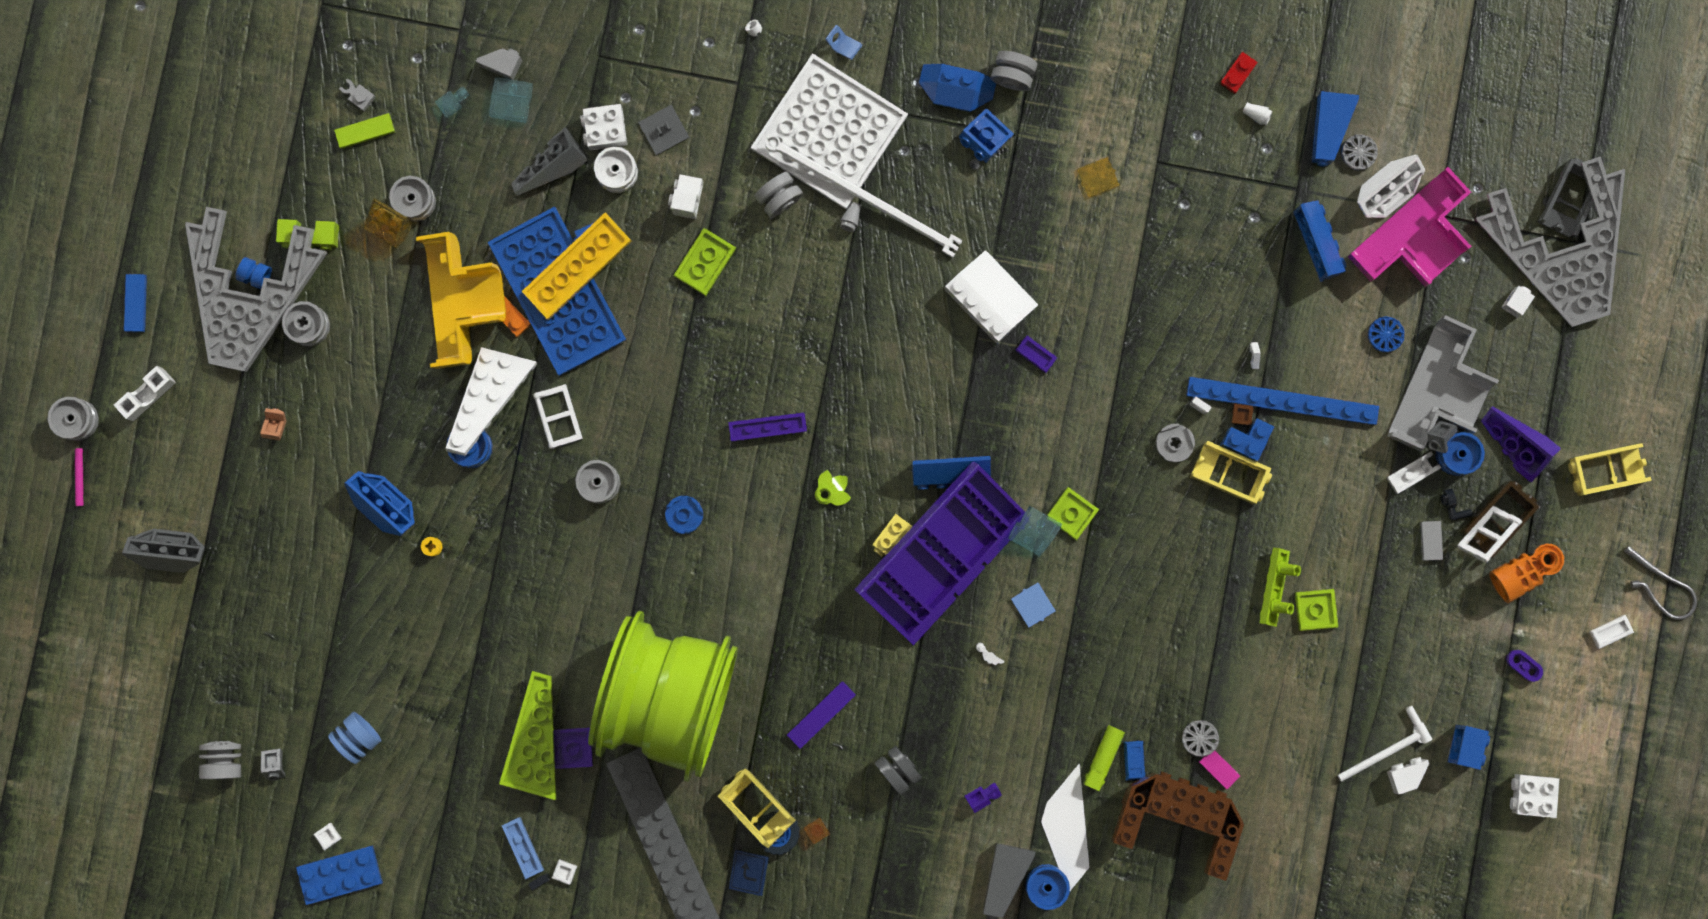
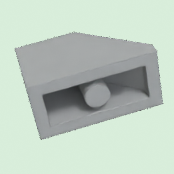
M502 48L477 58L476 63L479 67L513 81L522 63V59L517 51L513 49H508L507 51Z

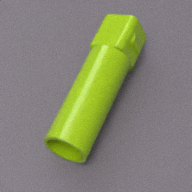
M1108 725L1090 770L1086 773L1084 785L1100 791L1125 732Z

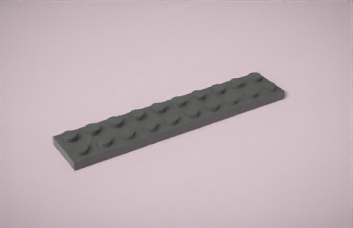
M638 748L606 763L676 919H720L650 763L642 753V748Z

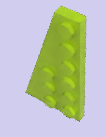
M532 671L499 784L556 800L552 676Z

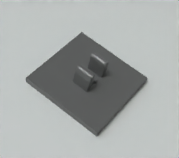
M672 105L638 122L656 155L689 138Z

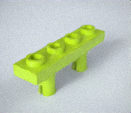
M1273 547L1266 589L1263 595L1264 600L1260 612L1259 623L1277 627L1279 613L1291 615L1294 612V605L1292 603L1281 602L1286 575L1299 576L1301 573L1299 565L1288 564L1290 555L1288 550Z

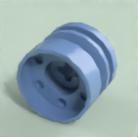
M352 712L343 721L347 730L337 726L335 728L336 732H331L328 737L335 749L343 757L357 764L361 761L360 757L366 756L363 746L372 750L381 742V738L363 717Z

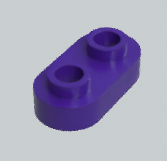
M1512 650L1508 653L1507 664L1524 679L1535 682L1542 678L1543 669L1541 665L1524 651ZM1515 656L1519 658V661L1517 663H1515L1513 660ZM1530 668H1532V669L1534 670V674H1533V675H1530V674H1529V669H1530Z

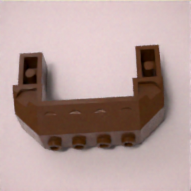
M1160 771V774L1151 773L1129 784L1121 802L1123 806L1111 840L1113 843L1133 849L1144 812L1215 835L1204 873L1225 881L1227 880L1244 827V823L1232 799L1227 798V793L1218 790L1215 793L1209 792V787L1197 784V787L1189 785V780L1180 777L1178 781L1171 779V774Z

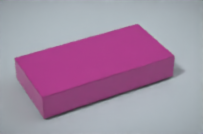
M1216 751L1199 761L1226 790L1240 777Z

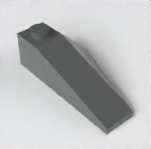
M566 127L548 141V148L542 154L539 152L535 156L536 160L533 165L526 166L511 183L517 196L572 173L577 168L582 167L584 162L587 161L584 151Z

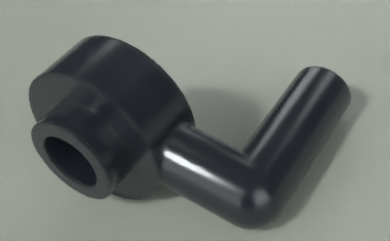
M1453 489L1443 490L1440 500L1442 505L1446 506L1451 521L1473 516L1471 509L1456 512L1457 500Z

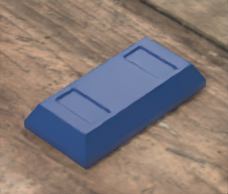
M1143 741L1123 742L1126 781L1139 780L1145 777Z

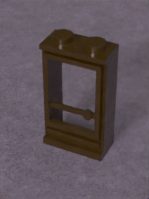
M1507 481L1460 533L1466 536L1506 492L1525 511L1519 517L1522 523L1492 555L1491 558H1494L1540 506L1536 504L1537 500L1530 494L1526 495L1522 491L1523 488L1519 483ZM1490 517L1489 521L1504 533L1505 530ZM1477 532L1470 540L1484 554L1497 542L1480 532Z

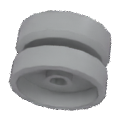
M999 51L995 61L998 67L993 68L990 79L1005 88L1029 91L1033 81L1030 75L1035 74L1038 63L1034 59L1020 53Z
M788 172L779 174L771 179L754 195L760 205L767 204L764 211L769 218L782 214L803 196V192L798 186H791L793 178Z
M401 177L390 189L389 199L391 206L407 221L418 222L425 220L435 209V194L431 187L419 177Z
M300 301L286 309L282 318V327L284 333L291 340L303 346H314L326 339L330 330V321L328 315L321 308L310 302Z
M76 397L58 399L52 404L48 412V423L51 430L56 435L65 439L75 441L87 439L94 434L98 427L99 417L97 410L91 403Z
M601 460L585 463L578 470L576 476V488L580 495L586 500L597 504L607 503L618 494L621 485L617 470ZM600 478L601 483L597 485L595 480Z

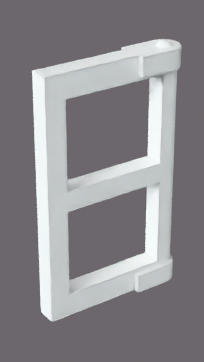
M566 384L533 394L550 449L583 439ZM563 392L569 411L546 417L540 398ZM571 416L576 435L553 442L548 422Z
M1493 506L1458 544V548L1487 563L1522 521L1516 516ZM1493 514L1512 523L1502 536L1483 527ZM1477 532L1497 541L1486 554L1468 545Z

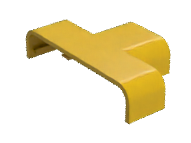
M444 232L416 237V241L421 242L426 250L438 354L436 363H431L430 367L440 369L470 364L472 361L469 327L502 322L506 318L500 269L494 263L462 267L459 242L453 233Z

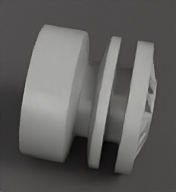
M214 741L199 745V750H208V754L199 755L201 759H208L207 764L199 765V779L241 777V764L232 763V759L241 757V753H232V749H241V744L230 741Z

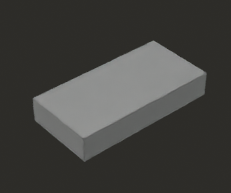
M1441 521L1420 522L1422 560H1443Z

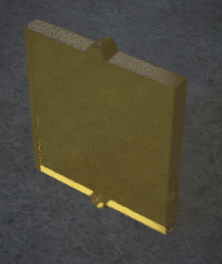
M1108 157L1077 168L1082 181L1081 185L1084 186L1088 198L1119 186L1115 175L1116 170L1112 168Z

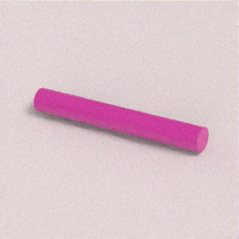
M82 448L75 449V506H84Z

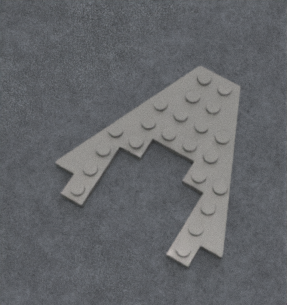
M1601 156L1580 163L1598 216L1596 219L1580 224L1585 240L1584 243L1549 254L1543 236L1524 242L1507 188L1487 194L1492 213L1475 218L1477 223L1571 327L1610 315L1625 169L1606 175Z
M206 207L202 225L186 222L185 226L208 363L247 372L282 321L286 309L295 302L327 252L311 248L314 229L294 225L282 281L264 278L260 296L228 290L232 271L215 267L227 211Z

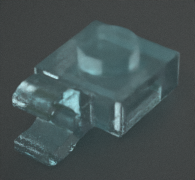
M461 87L454 95L449 91L436 100L435 103L445 117L448 118L462 108L460 102L470 96V94L464 87Z

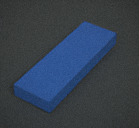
M126 274L125 332H145L147 275Z

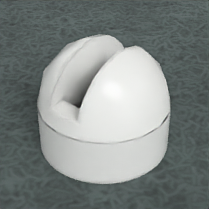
M752 20L746 25L745 30L751 36H758L757 33L762 32V27L758 20Z

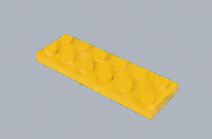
M604 213L522 292L549 320L628 246L632 240L607 213Z

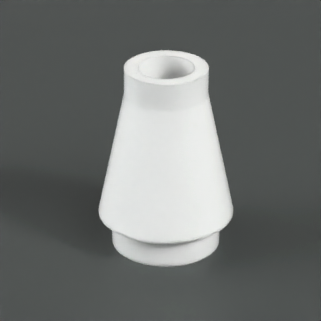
M1248 102L1243 110L1244 114L1260 125H1267L1273 112L1269 110V107L1254 105Z

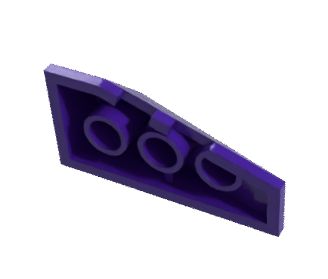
M1493 406L1481 420L1493 439L1497 440L1502 446L1505 456L1508 455L1512 460L1515 470L1531 483L1561 450L1557 444L1545 435Z

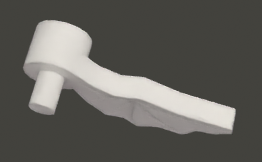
M983 643L976 644L977 651L982 652L983 658L988 664L993 663L997 665L998 663H1004V660L998 658L992 652H988Z

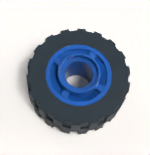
M778 811L765 815L758 823L757 829L760 831ZM796 820L783 833V836L778 838L769 848L762 845L758 839L757 841L766 852L781 855L792 850L798 843L800 827Z

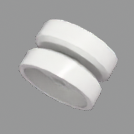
M621 147L606 148L598 154L595 160L594 172L604 189L613 193H622L634 186L638 177V168L629 151Z

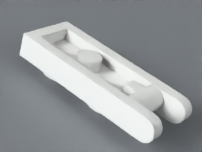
M1432 451L1387 477L1396 494L1441 468L1440 464L1432 468L1427 458L1433 455Z

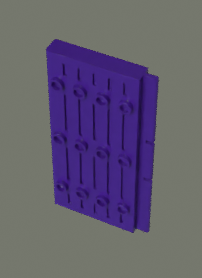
M973 461L854 590L912 645H915L956 600L953 596L954 593L960 596L985 569L982 563L985 562L988 565L1031 518Z

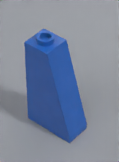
M1320 92L1317 97L1312 163H1317L1318 166H1328V164L1335 160L1359 100V95Z

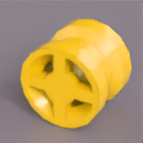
M427 537L421 543V550L425 555L433 557L442 552L443 546L438 538Z

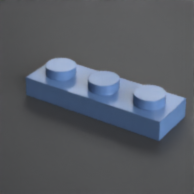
M521 817L502 825L525 879L544 871Z

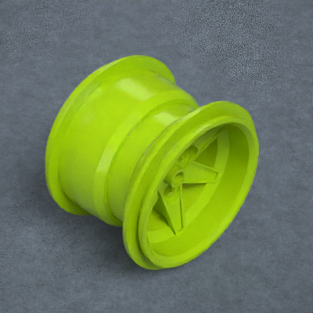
M638 611L634 619L631 616H626L612 647L592 716L588 744L589 746H596V756L602 757L606 748L614 750L626 743L642 748V753L649 759L684 770V781L686 782L690 781L693 771H695V776L701 777L719 725L736 662L738 647L732 646L729 649L731 637L726 636L722 644L688 636L676 637L672 641L655 635L651 625L644 622V612Z

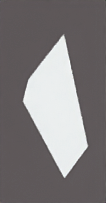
M1080 764L1077 765L1049 799L1041 820L1057 865L1069 881L1070 891L1089 869Z

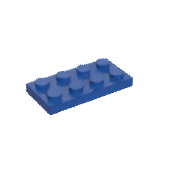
M373 845L296 867L306 905L383 883Z

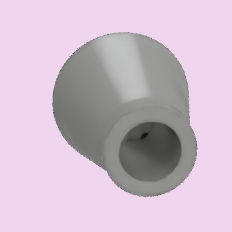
M850 203L840 220V227L843 230L854 232L858 228L860 204Z

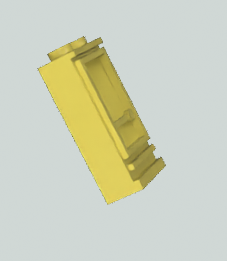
M1206 441L1190 478L1254 505L1257 502H1261L1265 493L1262 491L1265 484L1268 485L1272 474L1270 473V467ZM1221 454L1228 457L1229 460L1226 461L1225 470L1219 483L1210 480V476ZM1232 460L1259 471L1249 496L1222 485L1227 470L1232 465Z
M1643 443L1569 459L1568 467L1574 477V491L1578 496L1652 481L1651 477L1645 478L1643 467L1647 465L1645 459H1641L1638 449L1643 447ZM1620 453L1626 481L1617 483V477L1615 476L1610 456ZM1607 456L1613 484L1586 489L1580 461Z
M746 768L739 771L735 775L734 780L730 784L725 785L718 795L724 804L767 848L796 821ZM753 782L771 802L756 817H753L750 822L732 801ZM774 804L779 811L759 831L753 824L757 823L765 811Z

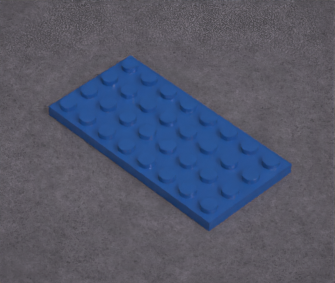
M553 207L494 238L488 244L558 376H561L627 340L594 278L549 320L522 292L574 242L556 207Z

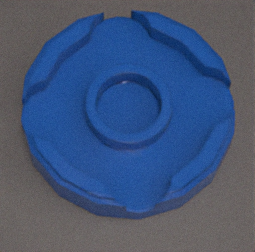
M678 496L667 505L665 520L673 531L681 534L691 533L701 525L703 509L694 498Z

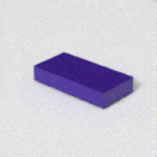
M1026 336L1015 350V352L1045 374L1057 359L1055 355L1029 336Z

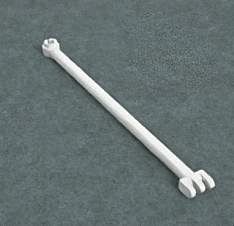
M770 135L765 140L767 150L778 151L942 245L943 249L941 252L953 258L955 253L949 250L950 248L955 251L959 248L953 242L957 244L962 243V240L951 234L947 238L784 145L777 136ZM775 141L776 146H769V142Z

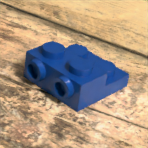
M986 108L962 131L959 138L965 148H970L974 151V155L979 161L983 160L987 163L1012 138L1014 133Z

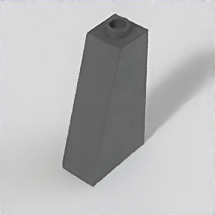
M996 843L982 911L986 918H1003L1035 856L1034 850Z

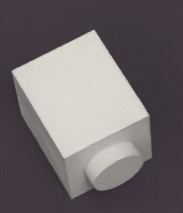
M1518 286L1512 290L1501 308L1518 318L1524 314L1535 296L1531 294L1528 288Z

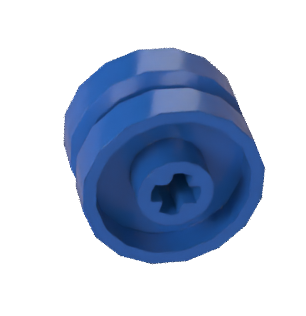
M483 431L472 449L465 456L448 452V455L455 463L463 467L477 468L489 460L493 444L490 436Z
M1466 432L1456 433L1447 442L1448 451L1446 453L1436 451L1437 464H1440L1442 471L1452 476L1473 473L1480 468L1485 455L1483 444L1478 437Z
M1041 864L1034 867L1027 875L1025 890L1029 899L1037 907L1044 910H1053L1062 906L1067 900L1070 893V885L1066 875L1058 867L1051 864ZM1046 884L1051 885V887H1049L1050 890L1046 891L1044 888Z

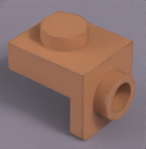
M266 408L264 411L266 418L260 435L262 438L280 441L287 422L285 414L279 409Z

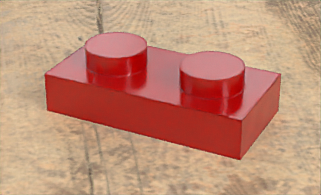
M1242 52L1220 84L1236 94L1258 62Z

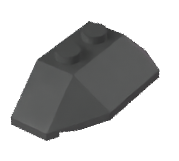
M151 529L136 536L128 537L122 554L145 569L184 573L200 564L205 547L192 533Z

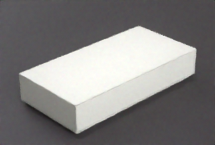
M1622 615L1589 631L1597 649H1600L1634 633L1626 615Z

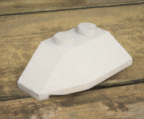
M1418 155L1389 162L1361 185L1357 203L1365 217L1386 218L1415 194L1421 176L1425 172V168Z

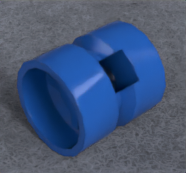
M244 257L237 268L236 280L245 284L250 282L251 286L261 290L264 278L270 279L272 268L262 263L257 265L255 260Z

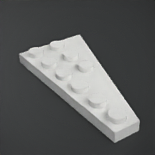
M481 347L450 434L446 451L465 456L477 442L484 429H487L491 424L492 419L499 414L514 395L518 386L525 381L529 372L536 367L537 362Z

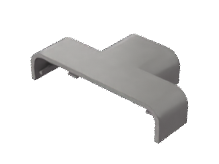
M1446 315L1438 320L1389 428L1388 437L1418 451H1422L1428 441L1427 433L1435 426L1437 419L1457 425V428L1471 434L1477 432V429L1473 426L1491 387L1499 382V380L1462 364L1477 329Z

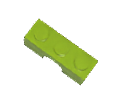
M278 219L276 242L282 245V248L289 249L293 226H301L299 221ZM316 221L311 248L320 247L321 250H332V247L338 248L339 225L336 222Z

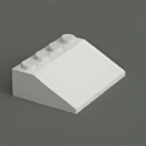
M986 250L953 278L944 289L996 344L1038 306Z

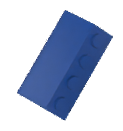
M1318 200L1301 204L1293 213L1320 282L1346 272V263L1343 257L1340 258L1338 252L1339 245L1336 240H1333L1331 235L1333 232L1329 222H1326L1324 217L1326 213L1323 205H1320Z
M990 456L913 461V487H917L918 490L929 489V486L937 485V489L948 488V484H952L973 461L991 477Z

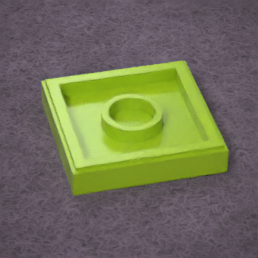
M1068 487L1045 518L1077 541L1099 509Z
M1334 589L1295 592L1299 631L1338 627Z

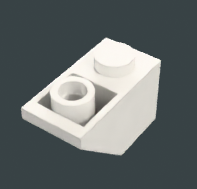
M1417 757L1409 760L1410 764L1403 766V763L1391 766L1392 770L1387 771L1394 793L1399 795L1417 789L1429 765L1428 760Z

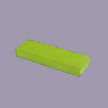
M389 113L334 130L340 149L395 133Z

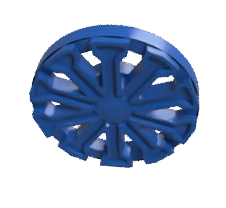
M1385 316L1376 319L1370 325L1368 339L1376 350L1392 352L1403 343L1405 332L1398 320ZM1396 325L1399 327V329L1393 330ZM1372 332L1378 333V335L1373 336ZM1401 333V337L1394 334ZM1379 339V342L1375 344L1374 340Z

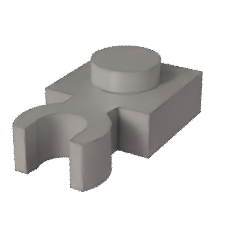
M346 79L350 88L345 90L340 87L339 89L343 94L351 95L348 100L365 112L376 96L360 84L355 88L354 83Z

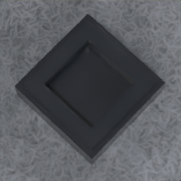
M545 873L529 883L531 890L551 879L550 875Z

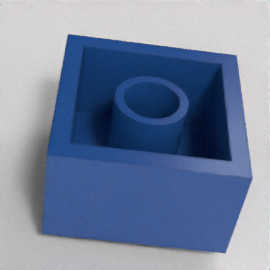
M1456 725L1448 762L1481 770V766H1484L1486 755H1484L1485 747H1488L1490 742L1489 731Z

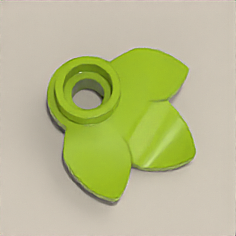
M828 470L823 472L818 478L819 487L815 492L816 500L820 504L832 503L836 506L847 503L851 499L844 492L848 477L835 476L832 478ZM824 491L828 493V497L825 499L821 497V493Z

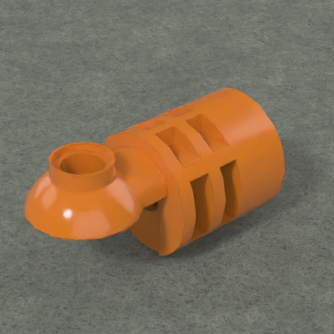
M1543 544L1535 550L1533 555L1529 556L1526 553H1522L1519 555V558H1513L1508 564L1504 563L1490 571L1489 576L1498 594L1509 604L1523 596L1525 592H1530L1534 587L1543 585V575L1558 573L1564 565V555L1559 547L1553 544ZM1546 554L1549 555L1551 559L1548 565L1544 562V556Z

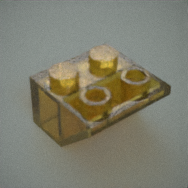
M374 198L364 229L396 248L408 237L412 222L406 216Z

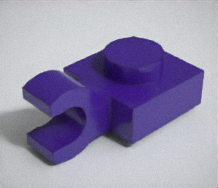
M993 783L984 790L980 786L965 795V798L974 813L991 804L989 799H997L1002 794L996 783Z

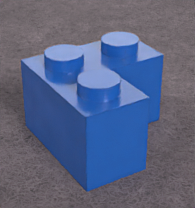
M1256 418L1253 420L1247 434L1231 427L1227 430L1220 446L1257 462L1274 426Z

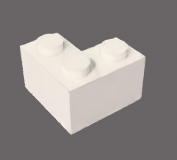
M680 175L679 180H675L674 194H670L668 202L674 215L696 219L703 187V180L701 178Z

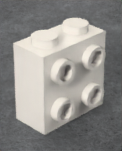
M621 104L583 109L584 115H580L582 127L585 126L586 134H583L584 145H588L590 150L627 145Z
M1515 774V778L1511 782V788L1514 790L1513 798L1510 800L1512 813L1557 818L1559 779Z

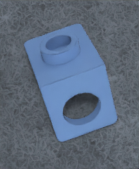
M837 25L826 37L827 43L834 51L850 60L854 58L862 47L861 43L846 36ZM838 33V39L833 42V36Z

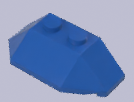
M923 64L919 80L920 86L933 104L968 112L993 100L996 83L990 77L980 72L946 64Z
M358 471L344 483L354 506L382 532L401 536L414 525L412 502L385 477Z

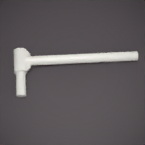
M1413 706L1405 709L1414 724L1413 734L1340 773L1338 778L1341 782L1416 741L1425 744L1432 740Z

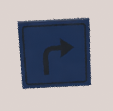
M735 850L729 889L762 896L769 857Z

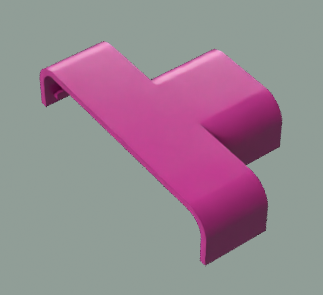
M1447 167L1358 246L1348 258L1370 282L1376 279L1399 258L1425 287L1428 286L1455 259L1472 247L1444 217L1465 199L1471 191Z

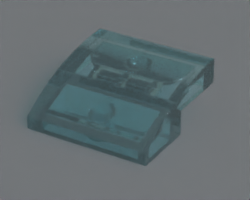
M495 77L489 117L526 123L528 121L533 83Z
M1029 506L1021 522H1016L1008 539L1040 556L1051 544L1062 524Z

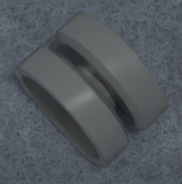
M895 745L888 751V756L893 761L892 764L882 756L874 763L897 792L903 795L909 790L908 784L903 779L904 777L912 784H916L922 777L906 754H902Z

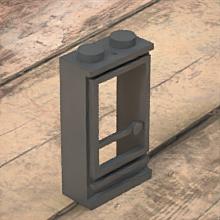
M1571 158L1565 163L1545 209L1537 222L1571 239L1578 236L1581 230L1580 224L1584 223L1593 204L1590 192L1581 208L1558 197L1569 172L1585 179L1580 164L1584 161L1577 158ZM1555 201L1579 211L1576 220L1552 209Z

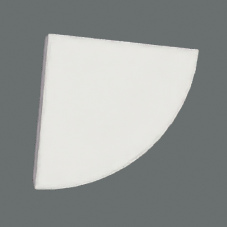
M1251 342V368L1259 369L1261 354L1258 342Z

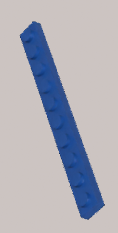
M1189 377L1186 394L1187 397H1197L1369 425H1377L1379 406L1195 377Z

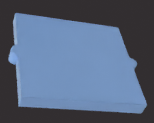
M1039 583L1034 584L1028 589H1023V592L1011 599L1028 628L1039 621H1044L1045 617L1055 612L1054 607Z

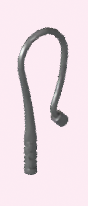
M1628 545L1624 549L1626 554L1658 576L1687 589L1692 596L1693 605L1687 614L1675 616L1660 605L1647 584L1639 580L1630 581L1631 588L1643 586L1658 609L1671 619L1682 620L1690 617L1697 606V598L1693 589L1660 571Z

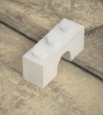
M156 366L143 378L144 383L137 390L131 393L127 392L114 404L126 419L131 421L137 419L176 383L163 368Z

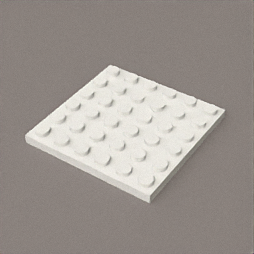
M812 53L751 146V149L847 210L855 197L853 194L778 151L767 150L765 140H767L768 136L775 135L784 145L861 188L908 114ZM770 141L769 146L775 147V141Z

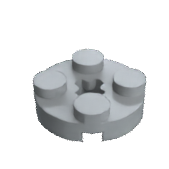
M1180 424L1167 425L1156 437L1157 452L1165 461L1181 462L1191 455L1195 446L1192 432ZM1172 438L1180 441L1178 448L1170 445Z

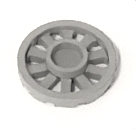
M1357 134L1345 141L1342 146L1341 155L1344 163L1351 169L1365 170L1376 161L1378 148L1372 138ZM1351 157H1352L1353 160H1352L1351 162H1349V161H1348V158H1351Z
M1203 720L1194 721L1186 726L1183 732V745L1190 754L1197 757H1205L1212 754L1218 747L1219 734L1211 723ZM1197 724H1201V730H1200V731H1199V729H1198V727H1197ZM1208 725L1210 728L1204 732L1205 726ZM1194 727L1196 733L1191 731L1190 728ZM1212 731L1215 732V735L1208 736ZM1188 733L1193 737H1186V734ZM1215 739L1216 742L1213 744L1209 740ZM1189 741H1193L1189 746L1186 744ZM1197 745L1196 751H1192V748ZM1206 745H1209L1212 749L1209 751ZM1201 747H1203L1204 753L1202 754L1200 753Z

